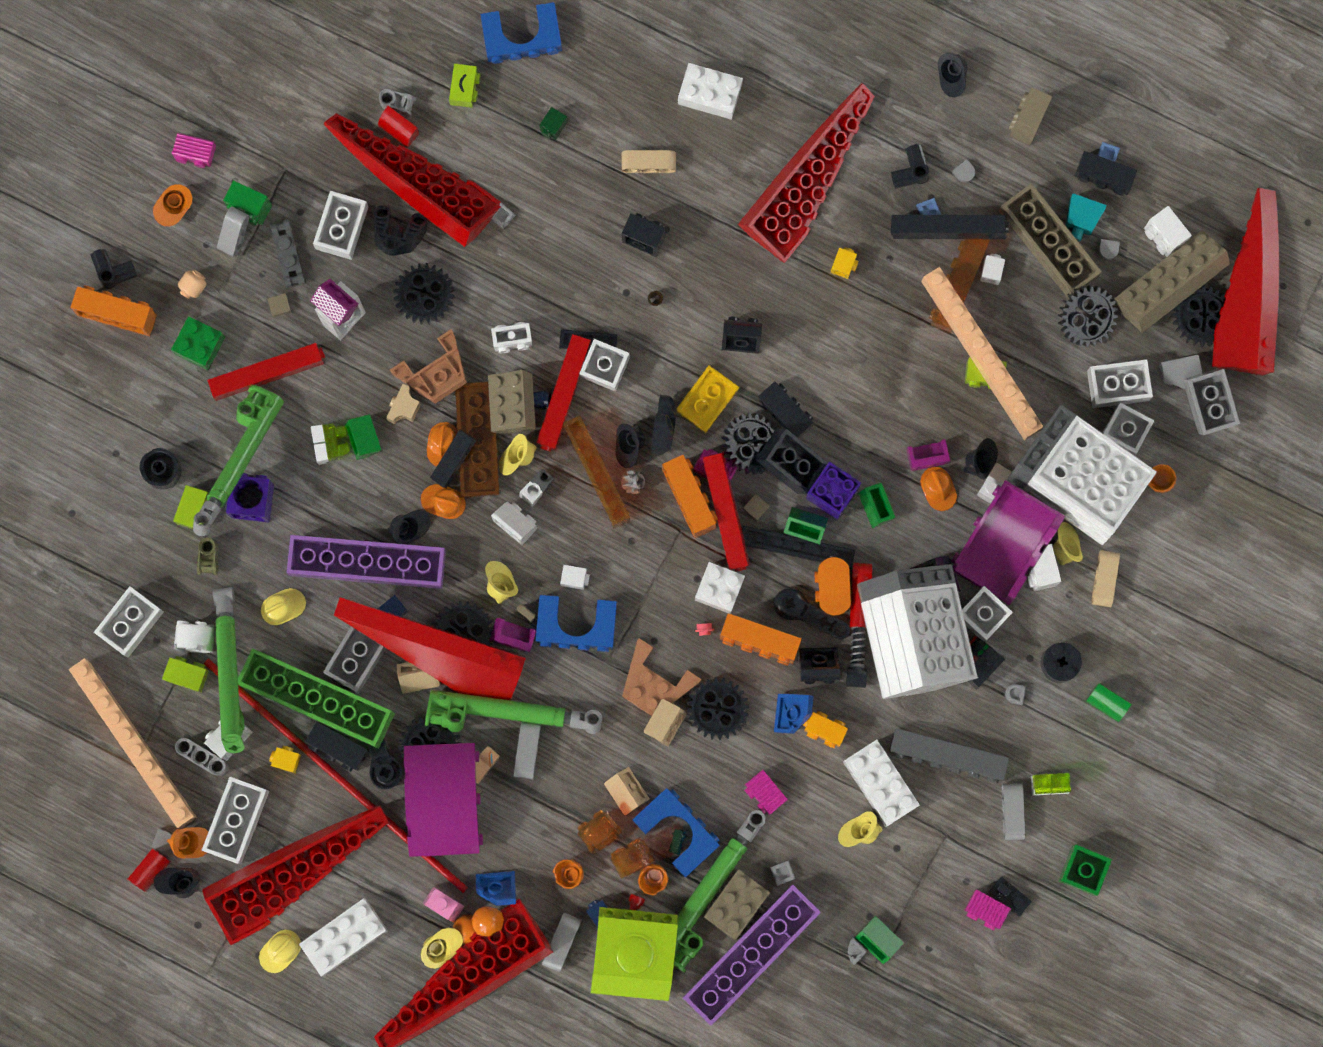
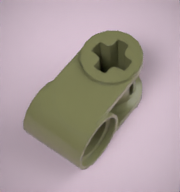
M203 538L199 542L197 575H201V573L218 574V544L211 538ZM211 542L213 544L212 550L205 552L204 545Z

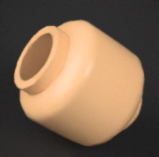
M196 270L186 271L178 282V286L181 289L180 294L188 299L190 297H199L206 287V278Z

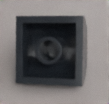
M735 316L729 317L728 320L724 319L721 350L759 354L762 323H758L759 321L755 318H749L747 322L740 321Z
M838 647L799 648L800 681L806 684H814L815 681L832 684L835 681H840Z

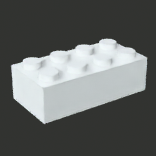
M340 281L337 285L359 303L351 318L338 326L318 308L315 311L323 326L341 341L366 312L359 297Z
M875 740L843 761L885 827L919 806L918 801L878 740Z
M229 777L202 851L242 865L269 791Z
M363 898L299 945L322 977L388 930L367 899Z

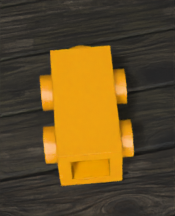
M817 711V713L812 712L811 717L803 724L805 726L804 731L807 732L806 736L814 740L820 738L825 741V745L831 748H835V746L840 747L848 730L845 727V723L837 719L833 722L827 719L828 715Z

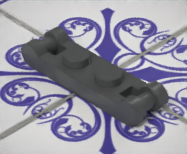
M289 219L283 220V223L276 224V222L271 223L270 227L286 288L292 287L293 284L297 283L299 285L305 284ZM278 231H286V235L279 236ZM296 272L297 276L290 277V273Z

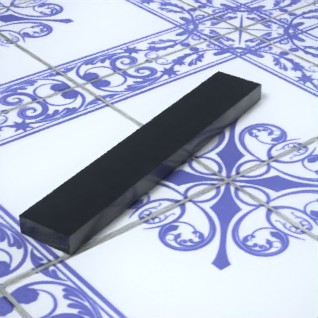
M743 525L742 533L745 546L820 563L827 558L838 557L849 565V569H852L856 550L822 542L817 544L798 537Z

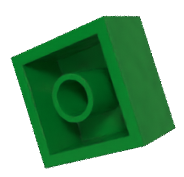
M234 180L223 199L228 210L233 206L248 214V222L253 225L257 223L263 225L272 207L268 196Z
M188 316L171 351L175 355L209 370L225 336L222 332Z
M1072 845L1059 882L1092 896H1098L1112 859L1079 845Z

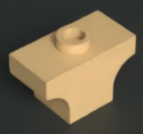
M402 384L397 397L393 396L390 402L391 409L387 415V420L393 424H396L400 419H407L413 422L421 406L419 401L411 397V388L405 384Z

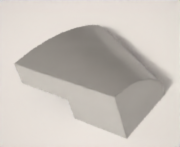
M1199 355L1161 362L1159 365L1163 384L1179 386L1182 389H1185L1182 379L1202 374Z

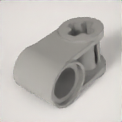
M384 89L380 92L379 102L384 110L387 106H390L400 115L411 117V108L413 102L416 101V97L390 89ZM389 96L393 100L390 103H385L383 98Z

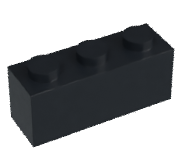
M1084 151L1074 176L1078 177V180L1081 182H1091L1096 184L1095 186L1098 188H1108L1113 190L1115 194L1124 196V194L1128 195L1137 170Z
M774 381L758 396L757 400L784 429L786 428L799 439L813 426V417L807 411L803 412L800 409V403L794 397L790 398L787 395L788 391L781 383L777 384Z
M317 721L305 740L309 744L307 748L316 753L319 750L326 753L325 758L332 762L336 760L342 762L341 767L350 772L353 769L358 771L369 752L367 749Z

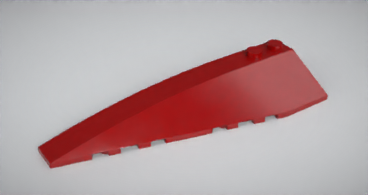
M863 83L814 132L738 223L752 239L783 263L789 259L808 235L811 229L808 226L812 220L816 219L820 204L824 202L825 194L828 188L832 186L844 161L843 157L846 151L850 149L854 134H857L860 128L859 124L862 118H865L875 97Z
M337 113L324 122V126L378 179L464 247L482 232L501 207L499 206L501 203L499 200L475 182L468 180L466 183L459 178V174L455 172L451 174L443 170V166L437 163L431 164L427 162V158L401 145L397 147L390 143L391 140L385 137L381 139L373 135V131L361 129L357 123Z
M1257 188L1251 208L1252 214L1246 224V234L1242 238V247L1237 254L1230 277V287L1225 294L1224 307H1221L1220 320L1215 327L1212 367L1262 376L1273 373L1275 366L1279 299V235L1276 191Z
M339 597L334 612L335 617L460 694L511 701L526 660L524 656Z
M381 806L369 809L308 835L202 889L204 899L230 945L268 926L271 923L269 919L276 915H281L287 906L292 902L295 903L300 898V895L314 887L332 871L333 867L338 863L341 864L347 855L361 847V844L367 838L370 839L389 822Z
M521 899L516 900V904L508 905L501 910L504 921L500 931L486 937L474 932L470 937L472 941L466 943L463 947L461 946L456 951V954L450 960H447L426 982V985L414 994V998L407 1005H404L393 1019L389 1020L374 1036L379 1047H398L475 1003L553 953L545 935Z

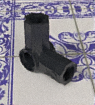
M914 144L905 148L910 165L909 168L891 172L895 189L912 184H924L928 181L929 168L926 164L921 144ZM917 171H924L925 175L917 176L915 173Z
M98 249L90 254L98 279L106 289H111L118 283L138 277L132 260L112 267L106 249ZM106 275L112 276L108 281L103 280Z

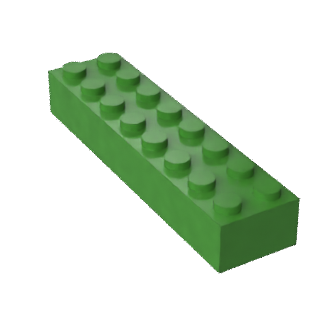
M253 648L238 677L239 686L378 749L395 715L393 711Z

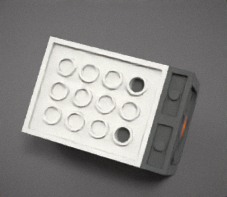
M1060 405L1007 479L1034 498L1063 514L1065 520L1103 545L1119 527L1156 474V471L1070 410Z
M951 564L896 570L857 584L883 699L926 693L978 678Z

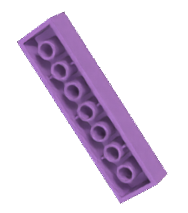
M290 535L287 574L295 577L442 589L446 550L440 547Z
M791 885L688 991L683 999L712 1026L821 912L794 885Z

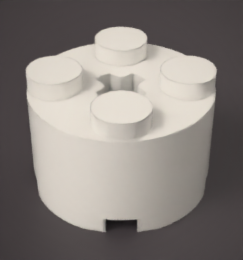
M177 621L174 649L184 651V648H186L185 650L194 653L213 652L214 625H208L206 622L189 624L187 621Z

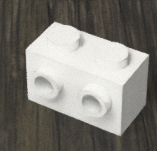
M518 322L512 326L498 325L491 329L495 352L499 351L500 354L510 352V349L517 348L518 351H523L533 346L529 323Z

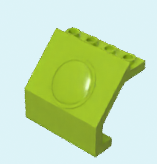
M599 907L591 993L669 1001L678 915Z

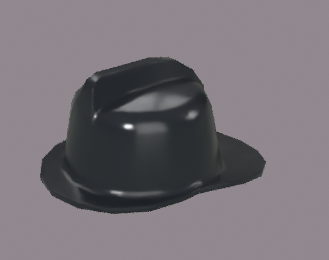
M943 54L938 60L941 89L949 97L955 98L960 96L966 88L965 75L968 71L967 63L958 54Z
M622 423L616 430V458L624 468H631L636 464L639 450L645 444V438L640 426Z
M984 439L977 449L970 451L966 455L965 473L978 476L982 480L988 477L998 457V449L992 439Z
M420 509L406 515H398L392 520L388 532L392 534L397 544L407 545L426 534L431 524L430 516L426 511Z
M166 868L155 876L154 887L162 894L175 895L183 899L189 898L195 892H198L200 875L193 868Z

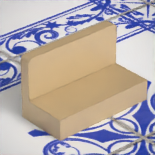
M409 662L396 664L403 694L440 686V682L413 664Z
M662 699L644 729V733L669 747L687 713L680 707Z
M629 767L604 783L624 815L629 814L635 808L650 800Z

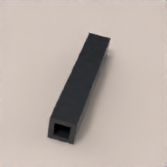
M892 215L890 233L893 239L1006 240L1007 233H1010V222L1007 221L1005 215Z

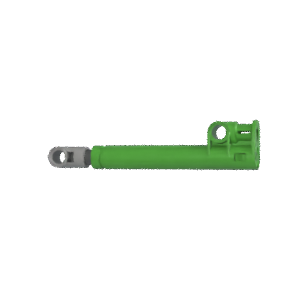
M252 385L248 389L249 395L247 398H244L238 404L236 420L248 428L207 496L208 501H205L201 510L194 516L193 531L198 536L209 534L211 525L220 512L219 507H224L283 406L284 401L280 396L259 386Z
M233 587L213 589V600L216 606L217 617L216 642L221 741L227 752L239 753L244 750V742L241 736L243 730H245V723L239 705L235 619L233 618L232 604H235Z
M431 690L425 726L437 724L448 728L452 732H459L464 727L466 714L549 726L556 725L557 727H563V724H567L571 728L585 729L588 733L595 734L601 729L602 715L597 710H590L588 712L572 710V712H565L566 708L561 707L555 708L553 706ZM452 719H459L460 721L453 722ZM595 720L597 723H590L589 721Z
M754 810L749 814L737 831V837L730 839L728 845L723 849L678 914L674 966L684 973L687 971L685 969L691 958L694 959L703 945L702 938L691 929L742 858L741 856L747 851L745 847L747 843L752 842L764 825L766 817L762 811ZM754 814H759L762 817V822L758 825L753 824L751 821V817ZM692 937H696L700 942L699 947L696 949H692L688 945V941ZM686 955L683 961L679 963L683 956Z

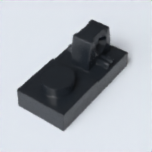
M1002 876L989 890L999 901L1011 908V911L1018 917L1022 915L1032 902Z

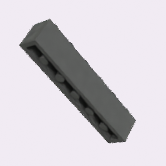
M900 729L894 730L889 752L893 753L892 757L904 759V756L912 758L911 762L923 764V761L931 763L930 767L942 769V766L950 768V772L960 774L961 771L967 772L969 777L979 779L980 776L986 777L988 782L998 784L999 781H1004L1009 761L1008 757Z

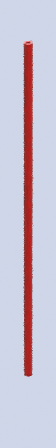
M208 658L204 665L218 676V666ZM238 685L239 696L354 798L368 810L377 807L318 754L307 748L308 746ZM385 814L389 822L386 826L408 844V834ZM421 856L462 893L468 889L463 882L433 856Z

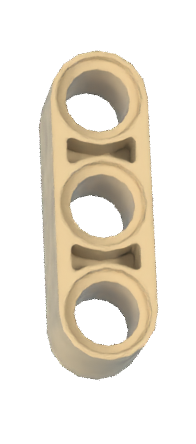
M670 150L623 151L622 172L674 173L676 172V152Z
M1100 550L1091 604L1112 607L1120 553Z

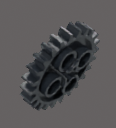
M418 263V269L411 266V272L404 270L406 276L399 275L401 282H395L399 289H393V292L398 294L393 297L394 301H400L396 304V307H402L400 314L406 313L405 318L407 320L412 317L413 323L419 319L421 325L424 320H427V323L430 325L431 319H434L437 323V316L445 318L443 312H450L447 306H453L454 304L450 299H455V295L451 294V292L455 291V288L449 287L453 282L452 280H447L449 277L448 273L442 275V268L436 271V265H433L430 269L428 263H426L425 268H422L421 264ZM418 278L424 280L420 286L414 285V281ZM434 285H440L441 290L439 292H433L432 287ZM411 287L414 288L416 291H410L408 289ZM427 291L428 295H424V297H422L421 293ZM410 296L417 297L414 303H408L407 299ZM430 296L439 297L440 300H439V301H438V300H435L434 298H432V297H430ZM428 302L435 304L431 310L425 309V305Z
M1088 285L1087 289L1081 286L1080 291L1074 289V295L1068 293L1069 300H1063L1066 304L1065 307H1059V309L1063 310V313L1058 314V317L1063 318L1058 324L1064 326L1060 330L1066 333L1064 337L1070 339V342L1076 343L1078 346H1082V344L1085 347H1089V344L1096 346V340L1103 343L1102 337L1108 339L1107 332H1114L1111 325H1117L1113 319L1118 318V315L1114 314L1118 308L1113 306L1116 301L1111 299L1112 295L1107 293L1105 289L1100 290V287L1095 286L1093 288L1091 285ZM1088 299V304L1084 307V302ZM1076 307L1088 313V315L1092 316L1093 318L1099 320L1101 324L1098 325L1096 322L1090 320L1085 315L1076 311ZM1103 309L1102 314L1098 316L1099 311ZM1078 316L1077 322L1074 323V318ZM1092 325L1093 328H1092V330L1088 333V329H1089V327Z
M1203 285L1200 291L1197 289L1173 308L1176 312L1171 317L1176 318V320L1172 324L1178 325L1175 331L1182 332L1180 338L1187 337L1186 343L1193 340V346L1200 342L1201 347L1206 342L1209 347L1213 344L1215 329H1211L1208 323H1214L1215 326L1219 323L1221 307H1224L1225 295L1218 296L1220 290L1213 293V288L1210 287L1206 291ZM1189 304H1195L1197 310H1192ZM1208 304L1214 305L1216 311L1210 310ZM1189 322H1195L1197 328H1192Z
M748 413L746 417L744 414L740 415L739 418L735 417L732 420L733 422L727 424L728 428L723 431L726 435L721 438L726 441L722 444V447L727 448L723 453L730 455L727 461L733 460L732 467L739 465L738 471L740 472L745 469V474L752 471V474L755 475L758 472L762 474L765 470L768 471L756 461V458L760 454L759 450L762 451L766 445L762 444V442L767 443L777 428L770 427L771 421L765 423V417L759 420L758 414L754 415L753 418L751 413ZM739 432L744 434V438L740 436ZM742 450L745 451L747 457L742 454Z
M459 601L458 607L451 603L452 609L449 610L445 606L446 613L439 612L438 614L441 619L434 620L438 623V626L432 627L444 631L451 628L455 631V634L459 635V630L449 623L453 621L461 629L466 627L468 629L467 634L476 641L492 646L488 639L491 636L489 632L493 630V627H489V624L493 621L486 620L489 613L483 615V607L476 610V603L472 607H469V601H467L465 606ZM460 613L467 616V622L464 624H459L456 620L457 615ZM478 625L482 628L480 636L472 634L471 629L473 626Z
M715 677L714 683L707 679L706 686L701 682L700 690L694 688L696 695H689L693 701L687 702L689 706H692V708L687 709L688 713H692L688 720L695 721L691 726L699 727L697 733L703 730L704 738L711 734V740L714 739L715 735L718 736L719 741H721L722 735L729 739L730 732L735 736L736 728L742 730L739 724H746L743 717L749 716L747 712H744L745 709L749 708L748 705H744L748 698L741 697L744 691H737L739 685L733 688L732 680L725 684V678L722 679L721 683H718L717 677ZM713 693L716 699L714 702L709 703L705 700V695ZM731 696L734 698L735 703L733 706H726L724 699ZM717 704H720V708L734 710L735 713L720 711L719 714H716L714 709L702 708L701 705L716 707ZM703 712H710L712 719L705 722L701 719V714ZM727 715L730 717L731 723L729 725H722L720 718Z
M421 716L419 717V723L412 720L413 727L406 726L408 733H401L405 739H399V743L404 746H412V742L415 740H420L422 745H426L420 736V733H423L431 745L461 743L456 742L460 739V735H454L456 732H452L448 728L437 724L425 726V721H423ZM432 728L438 730V734L434 738L428 736V732ZM404 746L399 747V751L404 752ZM404 753L400 755L401 759H404Z

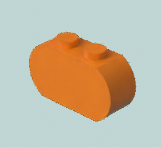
M830 557L819 564L818 571H814L815 583H819V591H815V600L819 602L821 609L827 614L840 615L851 606L849 565L841 558Z

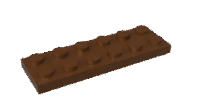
M488 382L466 383L455 390L457 432L463 430L477 441L459 468L461 498L498 496L500 492L496 433L491 432Z

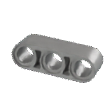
M233 206L229 208L223 221L217 249L232 257L239 253L249 221L248 214Z
M521 722L514 777L533 780L541 724Z
M181 738L176 742L175 750L181 756L216 776H223L227 773V762L187 738ZM184 742H188L190 745L187 752L181 751V745ZM201 752L206 754V759L203 762L197 760V756ZM217 762H221L223 765L220 772L214 771V764Z
M1022 783L1002 784L1004 840H1024Z
M565 912L563 913L550 944L553 953L544 958L543 966L561 972L582 919Z

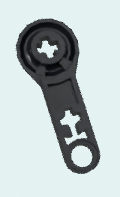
M785 588L775 596L773 602L774 609L781 618L786 620H802L839 640H843L849 635L850 627L848 624L811 605L797 589ZM785 600H794L793 604L795 605V607H790V609L786 608L787 604L784 603ZM824 617H827V622L830 624H832L833 621L837 622L833 626L832 632L829 631L830 626L824 625V627H822L820 625L821 622L819 621V618L823 619ZM842 625L846 628L847 632L844 636L836 634L837 626Z
M385 738L379 749L367 744L372 758L369 771L372 783L381 789L393 788L401 780L402 769L398 761L389 753ZM382 769L391 770L388 778L381 776Z

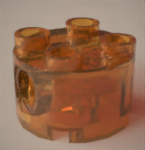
M602 809L593 815L594 819L588 823L585 821L577 827L579 831L577 836L584 841L591 854L596 853L595 849L601 851L618 838L616 833H622V829L613 821L610 813L603 812Z
M641 837L630 842L627 845V849L622 846L610 854V859L621 879L655 861ZM629 854L634 857V861L630 860Z

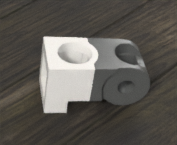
M544 469L540 470L520 491L519 497L533 507L551 486L555 478Z

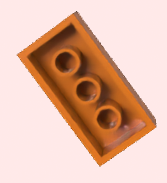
M86 285L83 288L77 286L70 307L79 317L149 337L157 316L153 308L149 307V304L146 302H131V299L125 296H120V298L113 297V294L110 292L102 291L99 293L94 288Z
M681 455L663 463L662 471L695 539L715 530L718 519L713 510L710 511L708 508V497L705 492L701 493L700 491L701 483L697 475L693 476L692 474L693 466L689 458L685 459L684 455Z
M729 613L720 635V640H723L722 643L727 646L733 647L734 644L741 646L740 650L748 653H752V651L758 652L759 656L765 659H770V657L776 658L778 663L786 666L789 663L793 664L802 639Z

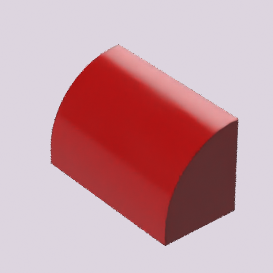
M390 106L385 108L379 118L378 126L407 148L419 135L418 128Z
M152 848L128 877V880L139 889L147 892L154 883L155 876L161 870H164L171 861L157 849Z

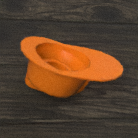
M180 184L169 186L161 194L153 207L155 220L163 226L170 227L176 225L192 204L193 197L190 190Z
M440 422L430 430L427 457L434 466L439 464L458 433L457 428L451 423Z
M931 467L925 470L921 476L920 483L927 502L935 510H949L957 499L956 489L950 475L940 467Z
M434 484L425 488L421 494L422 507L431 514L446 519H455L461 516L465 510V498H461V493L449 487L446 489L438 484Z
M201 827L177 829L173 832L170 839H167V842L170 844L174 855L178 858L203 857L207 854V852L202 851L209 831Z

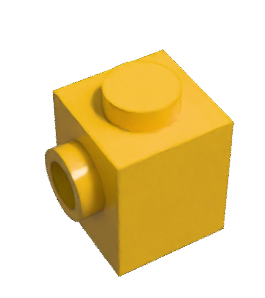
M847 247L839 248L830 273L848 279L851 270L855 272L859 262L856 260L857 254L854 253V250Z
M283 745L282 749L277 747L276 751H272L269 762H272V767L296 774L301 755L293 752L294 748Z

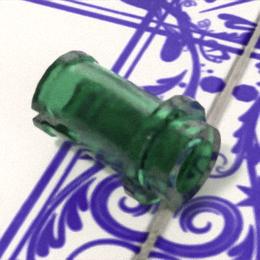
M677 829L672 832L673 837L668 852L680 855L684 838H687L685 836L686 832Z

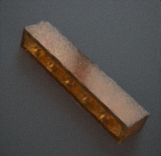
M966 239L965 241L961 240L957 249L960 251L959 257H954L950 268H953L951 275L947 274L946 277L963 303L990 239ZM933 308L928 318L932 320L930 326L951 334L952 328L939 308Z
M579 415L564 422L563 427L613 529L631 521L630 515L581 416Z

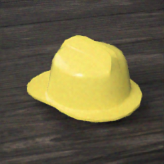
M524 434L515 436L511 444L503 452L499 461V470L503 475H510L519 466H526L531 463L537 447L527 441Z
M1062 522L1057 530L1058 539L1053 545V551L1058 563L1064 565L1072 561L1080 562L1083 556L1078 534L1070 524Z
M490 561L485 567L488 578L487 592L498 604H501L509 597L517 595L518 588L510 569L506 565L498 561Z
M292 588L275 593L264 600L261 607L262 617L270 625H280L290 621L303 613L306 606L305 597L300 591Z
M865 812L843 825L839 831L838 840L844 847L855 846L859 843L870 844L882 832V827L877 823V817L873 812Z
M444 928L427 938L421 950V960L424 965L436 969L441 967L447 960H450L462 946L463 938L461 933L454 928Z
M291 930L277 932L260 951L259 960L263 969L271 973L283 971L297 957L301 950L299 936Z

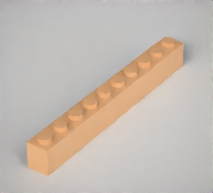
M938 267L925 275L922 279L924 287L1024 441L1040 432L1044 426L941 268Z
M84 658L71 667L69 671L175 826L181 829L197 818L91 662Z

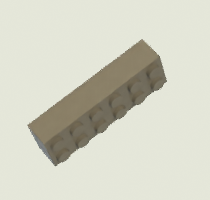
M1032 183L1001 205L999 212L1006 216L1010 226L1068 299V293L1074 295V289L1080 291L1081 286L1086 287L1100 276L1102 271Z
M1203 230L1199 231L1115 297L1118 311L1143 333L1230 264L1228 253Z

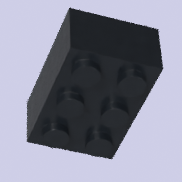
M786 428L775 429L756 458L757 462L797 494H808L828 463Z

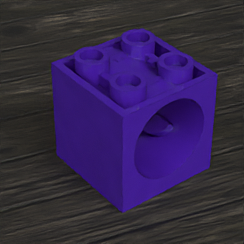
M829 461L809 490L806 499L838 520L859 490L861 482Z
M243 473L228 498L226 513L232 519L270 523L274 484L265 475L248 477V474ZM248 486H257L263 493L260 503L253 508H243V505L239 502L240 493Z

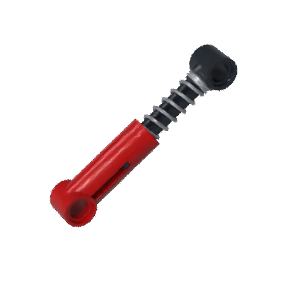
M853 562L850 628L853 630L851 634L853 637L851 643L853 645L850 648L852 650L850 654L852 660L850 661V667L847 668L846 687L866 688L867 669L864 667L863 660L865 658L863 656L866 653L864 651L866 646L864 645V640L866 638L864 637L865 629L867 628L857 584L872 579V563Z

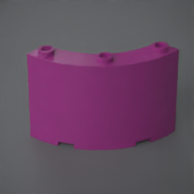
M1005 480L1002 486L997 485L992 493L995 496L984 515L977 517L973 524L976 528L960 553L956 552L951 562L954 563L953 569L955 573L981 589L985 586L998 599L1010 605L1027 579L1024 575H1028L1035 566L1044 548L1057 532L1065 516Z
M475 743L404 746L406 826H408L409 857L480 853V845H483V834H479L477 805H481V795L477 793L476 762H479L480 759L479 751H475Z

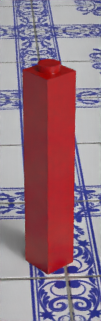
M572 334L537 440L540 449L551 452V449H557L580 379V371L591 346V340Z
M313 343L208 379L207 381L215 401L247 391L252 385L262 386L323 365V358L326 357L323 348H318V345Z
M724 453L704 456L703 462L729 570L734 569L735 572L746 570L745 566H748L750 563Z

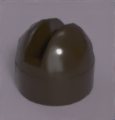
M652 291L649 293L647 300L650 305L658 306L663 302V295L659 291ZM656 295H658V296L660 297V298L654 300L653 302H651V300H650L651 298L655 297Z

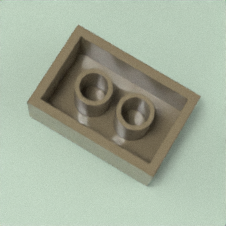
M1032 87L1029 93L1025 91L1009 127V130L1012 131L1009 137L1031 145L1052 96Z
M519 370L488 375L491 432L503 435L536 430L532 373Z
M738 869L704 918L736 941L770 892Z

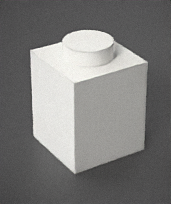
M997 254L986 255L980 281L999 285L1005 259H1002Z
M564 565L560 584L564 587L584 590V585L588 586L590 574H587V569Z

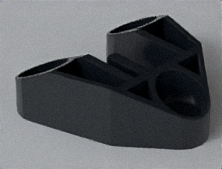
M385 205L375 207V245L390 256L413 252L427 231L428 219L421 213H414L407 225L404 238H402L404 228H401L400 225L393 226L391 234L388 235L391 210ZM379 213H386L387 216H385V217H380V216H378V214H379ZM422 220L424 223L416 224L415 221Z
M660 394L658 411L655 417L651 454L663 455L671 449L677 409L671 396Z

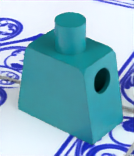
M1072 194L1069 200L1065 226L1072 230L1071 234L1078 242L1081 241L1083 234L1091 235L1107 205Z

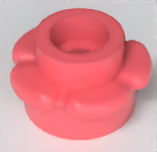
M712 623L696 624L697 630L695 632H699V636L711 635V631H714Z

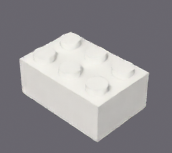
M688 63L678 96V104L732 120L743 78Z
M330 191L313 242L315 249L352 260L369 208L367 202Z
M1147 360L1092 366L1087 370L1092 408L1119 405V403L1150 401L1153 397Z
M129 586L94 633L129 658L164 611Z

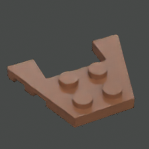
M452 329L437 338L447 353L417 373L413 374L405 361L390 369L393 376L434 404L467 383L455 334Z
M639 638L622 697L652 716L662 699L673 704L698 685L702 679L688 670L677 686L660 677L643 665L653 647Z

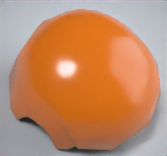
M1164 464L1153 466L1152 469L1156 471V474L1149 482V487L1158 493L1169 492L1176 484L1175 471L1170 466Z
M563 859L553 869L556 883L565 889H573L579 886L584 878L582 866L572 859Z
M657 864L645 866L638 877L639 888L649 895H656L664 890L668 883L667 871Z
M484 906L475 911L471 921L474 931L478 935L486 937L500 931L504 919L502 912L498 908Z
M471 914L458 917L453 924V928L462 935L463 946L472 941L470 937L475 932L471 921L473 915Z

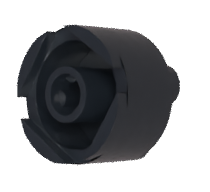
M155 448L146 453L140 461V473L143 479L153 488L160 490L173 488L181 477L182 468L180 461L166 449ZM163 466L164 470L159 472L157 469Z
M1061 642L1050 646L1043 653L1040 660V666L1045 677L1055 683L1070 681L1081 669V653L1069 643ZM1060 659H1063V663H1065V665H1063L1062 667H1060V663L1057 662Z

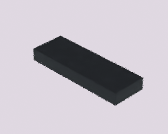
M561 329L559 349H568L572 334L591 340V345L593 340L596 339L617 348L618 334Z
M459 430L430 478L447 489L477 440L463 430Z

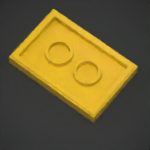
M709 365L677 407V413L704 433H707L740 387Z

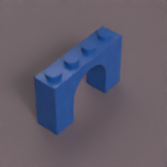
M555 3L536 5L539 30L533 40L524 44L513 43L504 36L499 11L480 14L488 62L497 64L507 59L516 61L526 56L535 58L539 57L540 54L554 55L562 51Z
M540 595L536 630V643H540V647H551V644L559 645V648L562 649L578 646V650L589 651L590 648H597L599 652H609V649H613L617 601L597 600L596 620L593 628L587 634L575 637L566 634L559 627V597Z
M666 788L632 821L645 835L667 817H679L689 824L692 830V842L688 849L672 863L686 878L720 846L717 843L720 840L713 832L709 834L704 829L706 824L699 817L695 819L691 815L693 810L686 803L682 805L678 801L680 796L673 789L669 791Z

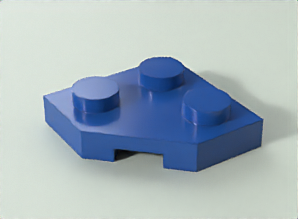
M778 694L774 732L794 734L811 717L814 696Z
M515 871L476 874L477 894L496 906L516 904Z

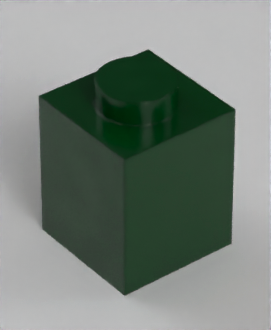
M551 107L539 125L540 131H542L541 134L548 139L552 137L556 140L568 122L567 116Z

